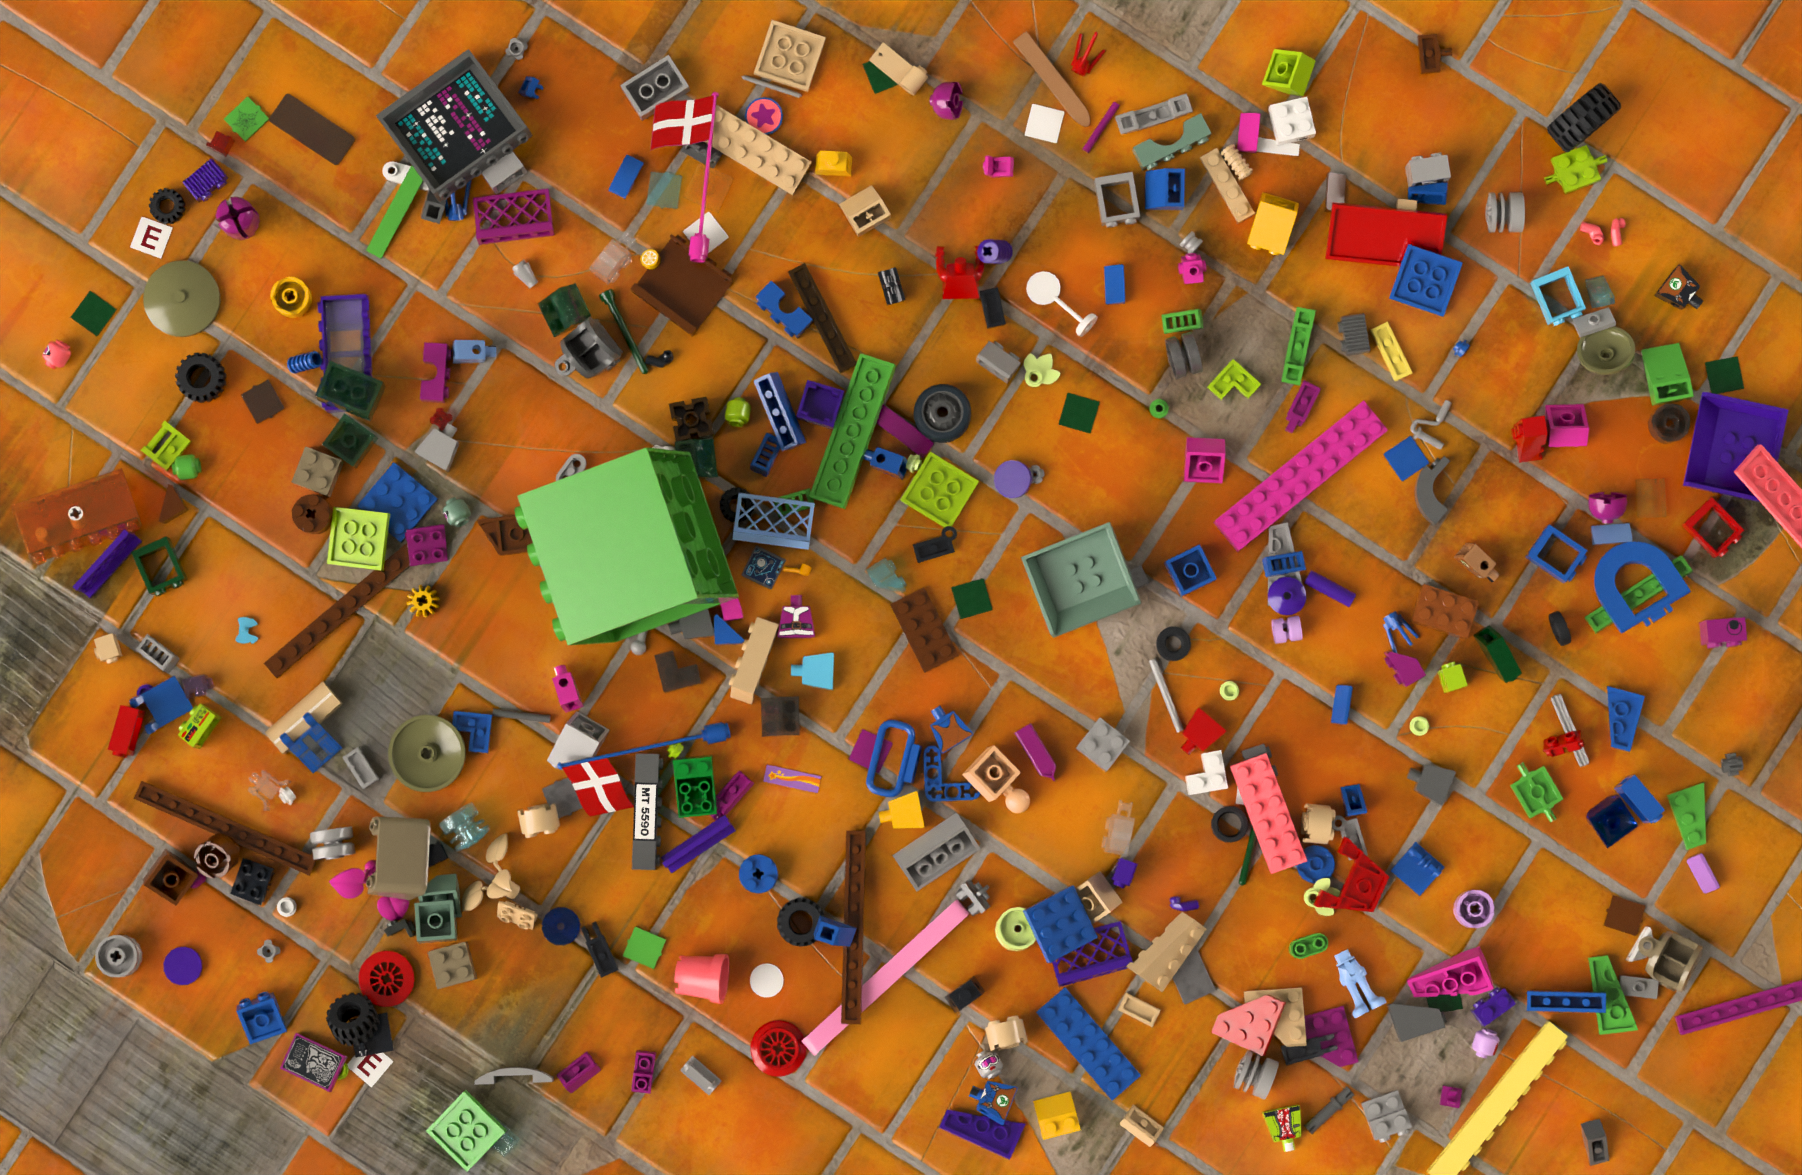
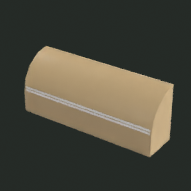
M322 681L266 730L265 733L280 752L286 754L290 749L281 741L280 736L286 733L295 741L311 726L303 718L304 714L309 712L321 724L343 703L327 684Z

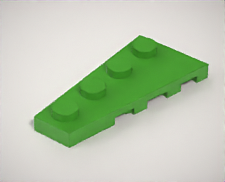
M1608 955L1589 957L1593 992H1606V1013H1596L1599 1035L1638 1030Z

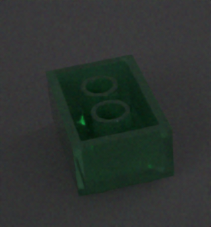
M330 361L315 397L320 402L371 421L386 386L383 381Z

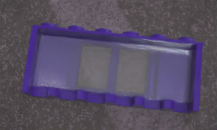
M367 294L321 296V302H318V313H321V321L318 322L319 332H322L319 348L320 351H323L320 368L324 370V377H321V388L324 389L325 394L321 399L322 408H325V411L328 413L374 410L369 296Z

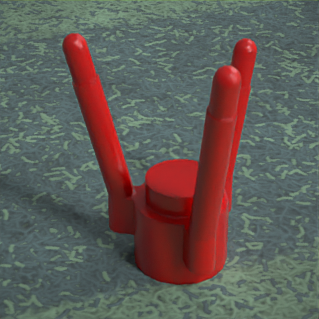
M1098 32L1094 33L1083 58L1079 57L1078 59L1083 37L1082 34H1079L1074 58L1071 66H1073L1071 70L1081 76H1085L1086 73L1090 74L1092 68L1105 53L1103 49L1091 64L1088 65L1090 61L1087 60V57L1094 45Z

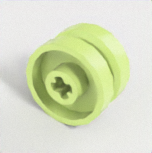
M1010 908L1000 916L996 923V938L1007 950H1025L1036 940L1023 912L1026 908ZM1016 925L1020 926V932L1014 930Z

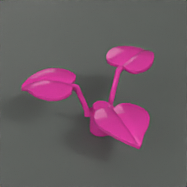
M376 860L368 861L365 864L364 871L359 868L345 870L333 877L329 883L342 897L348 899L355 898L363 892V884L366 883L368 876L370 877L371 874L375 873ZM383 896L377 901L379 913L391 921L402 919L409 907V900Z

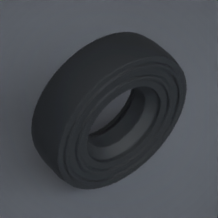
M1556 611L1549 614L1550 626L1558 643L1561 646L1571 643V635L1561 613Z
M1175 626L1165 628L1157 637V651L1166 660H1181L1190 651V637L1182 628ZM1175 636L1180 639L1181 647L1179 650L1170 651L1166 647V641L1169 637Z

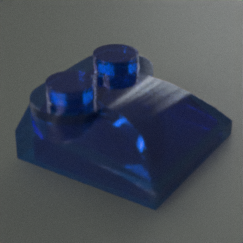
M1618 795L1605 798L1590 809L1586 816L1588 823L1593 827L1606 848H1609L1638 827L1637 822Z

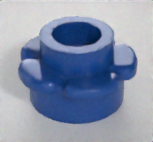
M1464 340V342L1459 341L1453 348L1456 351L1454 353L1455 356L1458 355L1462 358L1470 347L1466 343L1467 340Z

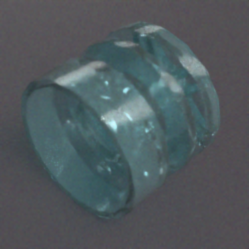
M472 802L463 806L439 824L445 835L453 832L456 834L451 839V844L460 840V843L455 847L457 852L470 848L483 839L485 834L491 830L488 825L481 829L479 828L485 822L484 819L476 822L473 820L479 812Z

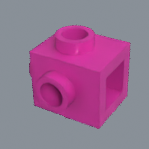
M1188 253L1186 256H1181L1178 270L1179 274H1182L1184 284L1204 282L1203 272H1206L1205 260L1201 259L1200 254Z

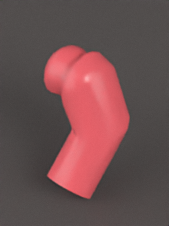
M1615 218L1612 221L1611 238L1613 246L1622 245L1620 228L1625 227V220L1623 218Z
M1586 222L1581 223L1580 231L1589 233L1593 243L1601 245L1604 241V235L1600 227Z

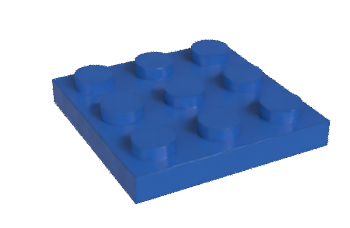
M1408 244L1389 299L1444 317L1463 262Z
M393 462L357 507L366 511L390 513L388 532L402 543L405 540L406 529L415 528L437 502L438 498Z
M1074 885L1023 910L1047 963H1051L1098 938Z

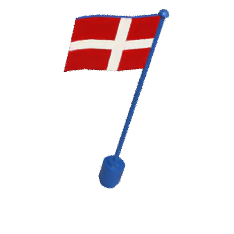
M728 723L709 724L704 726V730H701L699 735L562 764L559 762L557 767L560 770L563 769L573 784L581 806L591 817L634 807L625 794L619 776L608 760L609 757L699 738L707 741L708 744L722 742L731 737Z

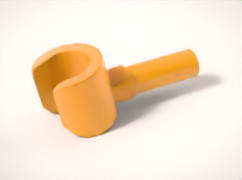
M802 563L800 569L784 567L783 571L808 576L812 568Z

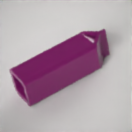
M1030 723L1014 734L1039 775L1052 778L1054 782L1053 776L1056 764Z

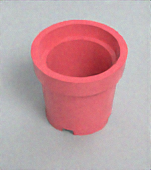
M680 955L681 961H677L675 970V983H678L675 993L709 999L712 1003L723 1004L729 981L728 955Z

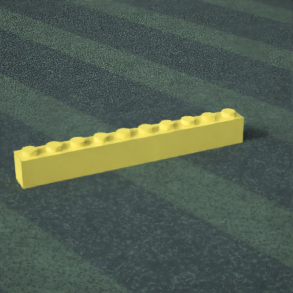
M1546 1021L1426 1172L1429 1175H1457L1460 1170L1464 1171L1469 1166L1470 1162L1468 1160L1472 1155L1476 1156L1481 1151L1482 1147L1480 1145L1484 1140L1488 1141L1493 1136L1494 1131L1492 1130L1496 1125L1500 1126L1507 1118L1505 1114L1508 1110L1512 1111L1519 1103L1517 1099L1521 1094L1524 1096L1530 1090L1529 1084L1533 1079L1536 1081L1542 1075L1543 1071L1541 1069L1545 1064L1548 1066L1554 1060L1555 1056L1553 1054L1557 1049L1561 1050L1566 1045L1567 1041L1565 1039L1568 1036L1551 1022Z

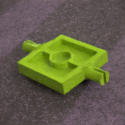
M1585 145L1551 158L1554 174L1544 177L1546 185L1557 181L1562 186L1564 194H1568L1601 181L1597 166L1608 161L1605 155L1594 159L1588 146Z

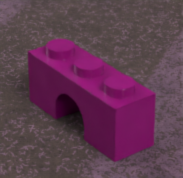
M424 342L423 362L435 365L437 367V375L429 381L421 380L420 400L422 402L445 403V398L449 397V387H446L447 379L450 380L451 369L448 368V360L451 361L452 349H449L448 344Z

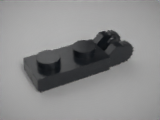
M595 921L592 923V927L597 934V938L591 940L589 931L585 926L581 927V930L586 939L587 948L602 978L618 971L619 968L604 935H602Z
M1334 1034L1306 1039V1046H1281L1285 1064H1294L1337 1050V1045H1331L1322 1049L1320 1043L1335 1038Z

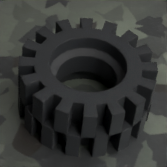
M164 188V190L159 189L157 193H153V198L150 197V213L157 221L163 224H173L174 221L178 222L179 218L183 217L182 213L185 212V202L182 196L175 190ZM165 199H170L174 202V209L170 213H163L160 209V204Z
M733 487L725 491L724 495L721 496L720 510L724 517L731 522H735L736 512L730 509L731 500L738 498V493L750 494L747 490L740 487ZM742 498L745 503L744 510L747 511L754 503L749 498ZM754 509L747 513L750 517ZM744 515L740 518L738 523L746 521L748 519L747 516Z

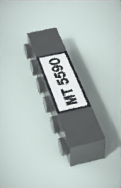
M636 753L632 850L633 870H656V866H660V855H657V847L661 846V835H657L658 828H661L662 820L661 816H658V808H662V797H659V789L663 788V778H659L660 770H663V758H660V754Z

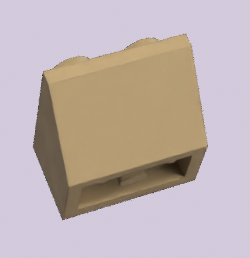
M872 185L839 204L858 237L891 219L890 212Z

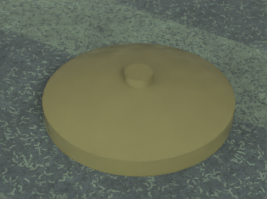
M174 261L158 268L149 278L143 295L145 312L153 325L162 332L175 337H189L207 329L215 320L221 302L219 286L211 273L201 265L190 261Z
M434 715L416 716L405 721L394 732L388 749L389 764L396 778L408 788L420 792L438 791L449 786L460 775L466 759L465 743L458 729L446 719Z

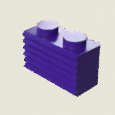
M211 158L182 183L198 202L202 200L205 202L212 196V191L216 188L221 189L227 184L226 180L228 177Z
M1119 858L1117 859V866L1113 870L1114 873L1111 880L1114 881L1113 885L1125 888V885L1130 886L1137 864Z

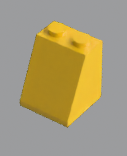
M1262 192L1247 244L1256 250H1261L1262 248L1269 250V253L1273 255H1284L1298 212L1299 203Z

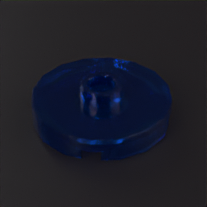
M557 907L545 915L542 921V931L549 942L564 946L572 943L578 937L581 923L574 911L564 907ZM559 923L564 924L563 930L558 929L557 926Z

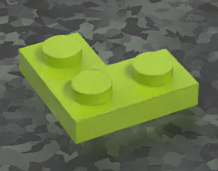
M1232 359L1207 388L1220 400L1233 387L1249 399L1260 387L1261 383Z

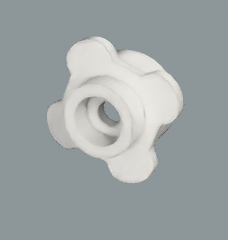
M288 786L284 789L281 787L279 790L280 799L283 803L292 805L296 796Z

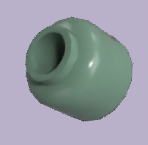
M456 498L446 501L443 513L448 523L456 527L467 524L471 511L463 499Z

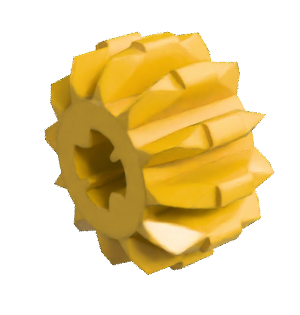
M419 585V592L413 588L412 592L415 595L408 594L407 596L413 599V601L407 602L408 606L414 605L410 612L413 613L417 610V617H420L423 611V616L426 618L428 617L427 611L432 615L435 613L431 609L432 607L439 608V605L434 602L439 601L440 598L433 597L437 591L433 590L430 592V586H427L424 591L423 586ZM426 596L427 598L425 599L428 603L420 606L419 599H423Z

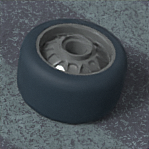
M933 385L924 390L916 400L914 406L916 427L931 441L938 443L954 441L964 434L970 424L971 406L969 400L961 390L952 385ZM938 409H947L948 415L946 417H939L937 414Z

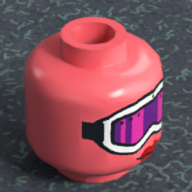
M57 339L56 341L49 342L42 354L46 360L45 364L52 369L64 367L71 356L70 346Z

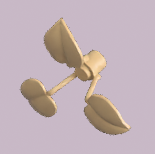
M507 833L496 838L486 852L487 862H493L499 872L489 887H482L481 881H475L466 889L462 898L463 912L476 908L483 898V891L487 890L488 897L492 899L504 896L514 899L518 895L520 886L511 881V874L508 870H502L498 865V861L502 860L507 852Z

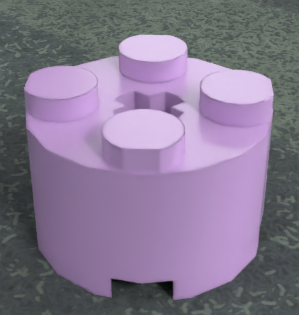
M1468 890L1457 897L1453 912L1461 925L1467 928H1480L1491 922L1494 916V904L1492 898L1487 893L1481 890ZM1471 905H1472V906H1475V905L1478 906V907L1476 908V909L1478 910L1477 913H1475V912L1471 913V912H1470V910H1471V909H1470V906H1471Z

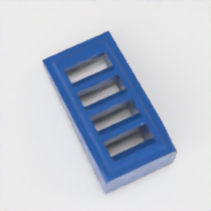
M1448 182L1409 187L1408 200H1415L1417 203L1446 205Z
M766 433L750 464V470L762 476H768L781 449L775 436ZM767 441L777 445L776 448L766 444ZM765 448L769 451H772L773 454L763 451V449ZM760 456L766 457V458H768V459H770V460H769V461H766V460L760 458Z
M1302 551L1269 556L1262 559L1266 578L1306 570ZM1293 557H1296L1298 567H1295ZM1286 558L1289 560V569L1287 568ZM1278 560L1281 561L1282 570L1279 569ZM1271 561H1273L1274 571L1272 570Z

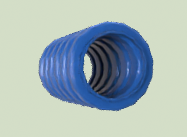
M317 351L290 357L287 361V367L291 373H299L320 367L322 358Z

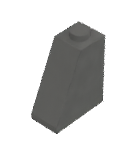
M1387 1004L1400 1042L1445 1028L1444 1023L1447 1022L1445 1014L1437 1008Z

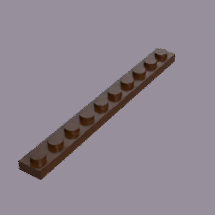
M408 544L403 545L385 561L384 571L374 570L269 658L264 664L276 678L281 676L409 568Z
M141 781L133 798L213 834L221 833L238 845L309 876L317 860L313 859V855L144 781Z
M846 831L844 924L857 928L851 946H843L841 1024L861 1025L866 831Z

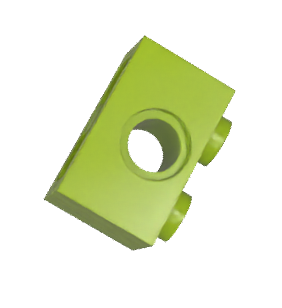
M1451 662L1441 666L1442 670L1437 671L1444 693L1468 686L1461 664L1455 665V662Z

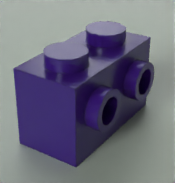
M1497 987L1489 993L1490 996L1485 1000L1480 999L1473 1004L1474 1008L1470 1011L1481 1026L1485 1027L1516 1004L1505 988L1499 989Z

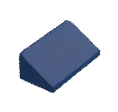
M1124 264L1104 266L1106 305L1125 304Z
M1336 686L1331 723L1341 725L1348 723L1352 686Z

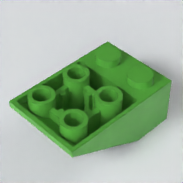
M1679 343L1641 350L1652 406L1688 400L1694 397L1691 379Z

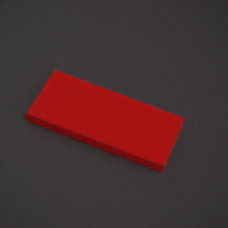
M1332 202L1325 259L1400 267L1408 244L1442 255L1447 214Z

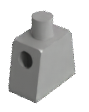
M447 423L443 432L434 428L415 450V453L448 472L459 446V443L452 439L457 428Z

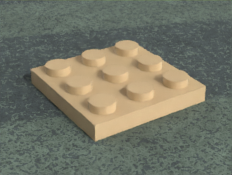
M771 20L754 75L808 92L826 37Z

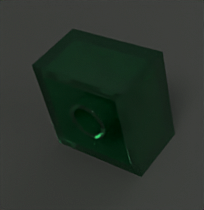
M344 413L322 445L356 469L378 437Z

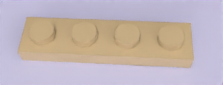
M1216 148L1200 157L1237 223L1239 224L1253 216L1255 212L1218 149Z

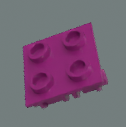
M444 524L406 529L405 538L408 544L410 566L448 561Z

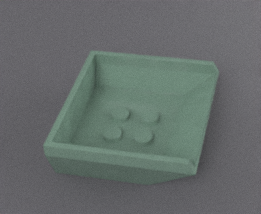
M1111 522L1021 557L1048 630L1053 638L1141 604Z

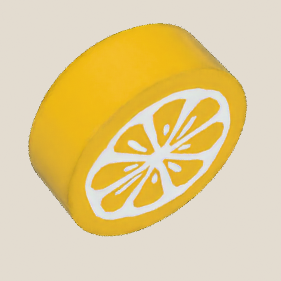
M648 249L642 253L640 260L645 268L655 269L660 264L661 258L655 250Z

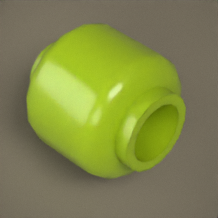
M741 397L728 401L725 419L729 425L742 427L748 423L751 412L750 404Z

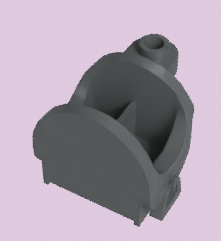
M588 317L561 340L560 346L563 355L556 360L555 369L562 376H568L577 371L585 378H593L605 370L610 371L621 361L620 358L623 351L598 319ZM563 363L566 365L565 370L562 368Z

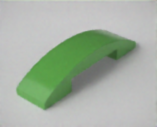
M1296 308L1281 382L1299 386L1301 384L1316 310Z

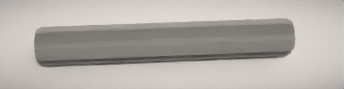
M1561 694L1552 696V704L1565 734L1569 731H1576ZM1583 747L1580 750L1573 751L1580 767L1589 764V759Z

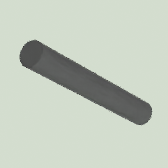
M493 709V716L545 723H550L551 715Z

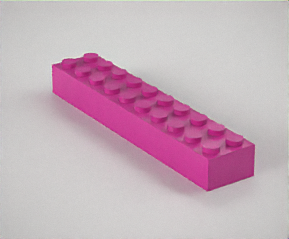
M1362 401L1213 523L1234 549L1239 552L1380 438L1388 429L1365 401Z

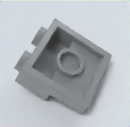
M1398 1090L1361 1103L1374 1140H1379L1380 1143L1390 1140V1135L1397 1133L1398 1136L1409 1133L1408 1129L1412 1128Z

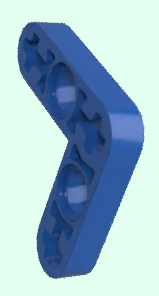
M928 746L924 750L925 796L928 800L933 802L975 800L979 797V791L974 794V797H970L969 793H964L965 798L960 797V786H965L964 790H969L970 786H973L971 783L942 784L940 750L936 746ZM930 749H934V752L938 753V756L934 757V763L938 762L939 766H926V762L930 763V757L926 755V753L930 752ZM930 768L937 769L939 774L936 779H930L927 776ZM945 786L944 794L946 798L942 799V794L936 795V798L928 795V791H931L932 787H935L936 791H942L941 787ZM952 786L958 789V795L954 798L949 797L947 794L948 788Z

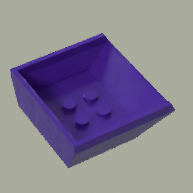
M1702 392L1683 486L1760 502L1734 471L1759 444H1762L1778 462L1788 409Z

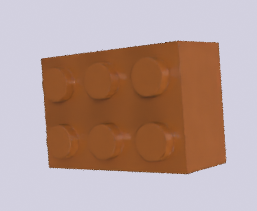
M1423 584L1421 585L1410 622L1465 640L1469 636L1479 601Z

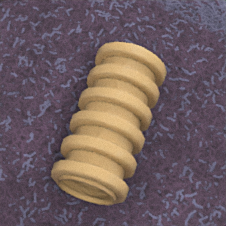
M1231 144L1221 152V156H1224V160L1228 161L1229 166H1232L1231 170H1235V175L1239 176L1238 179L1243 180L1252 173L1253 169L1249 168V164L1245 163V158L1242 159V154H1239V150L1235 149L1234 144Z

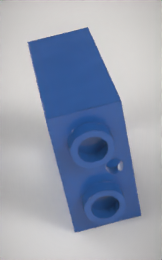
M1549 524L1545 527L1525 558L1560 582L1565 583L1567 580L1570 582L1576 574L1575 568L1577 565L1581 566L1587 558L1585 554L1588 550ZM1552 534L1579 552L1565 574H1562L1537 557Z
M1636 775L1627 776L1614 787L1616 792L1643 823H1656L1663 817L1661 813L1665 809Z

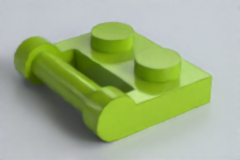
M164 421L161 424V429L141 451L166 471H169L172 463H175L176 457L181 456L192 441L168 422ZM168 431L171 432L170 437L154 454L152 452Z

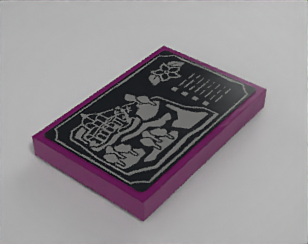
M296 1033L280 1069L328 1092H332L347 1056Z

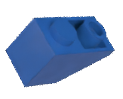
M820 916L813 934L815 940L835 946L850 947L857 928Z

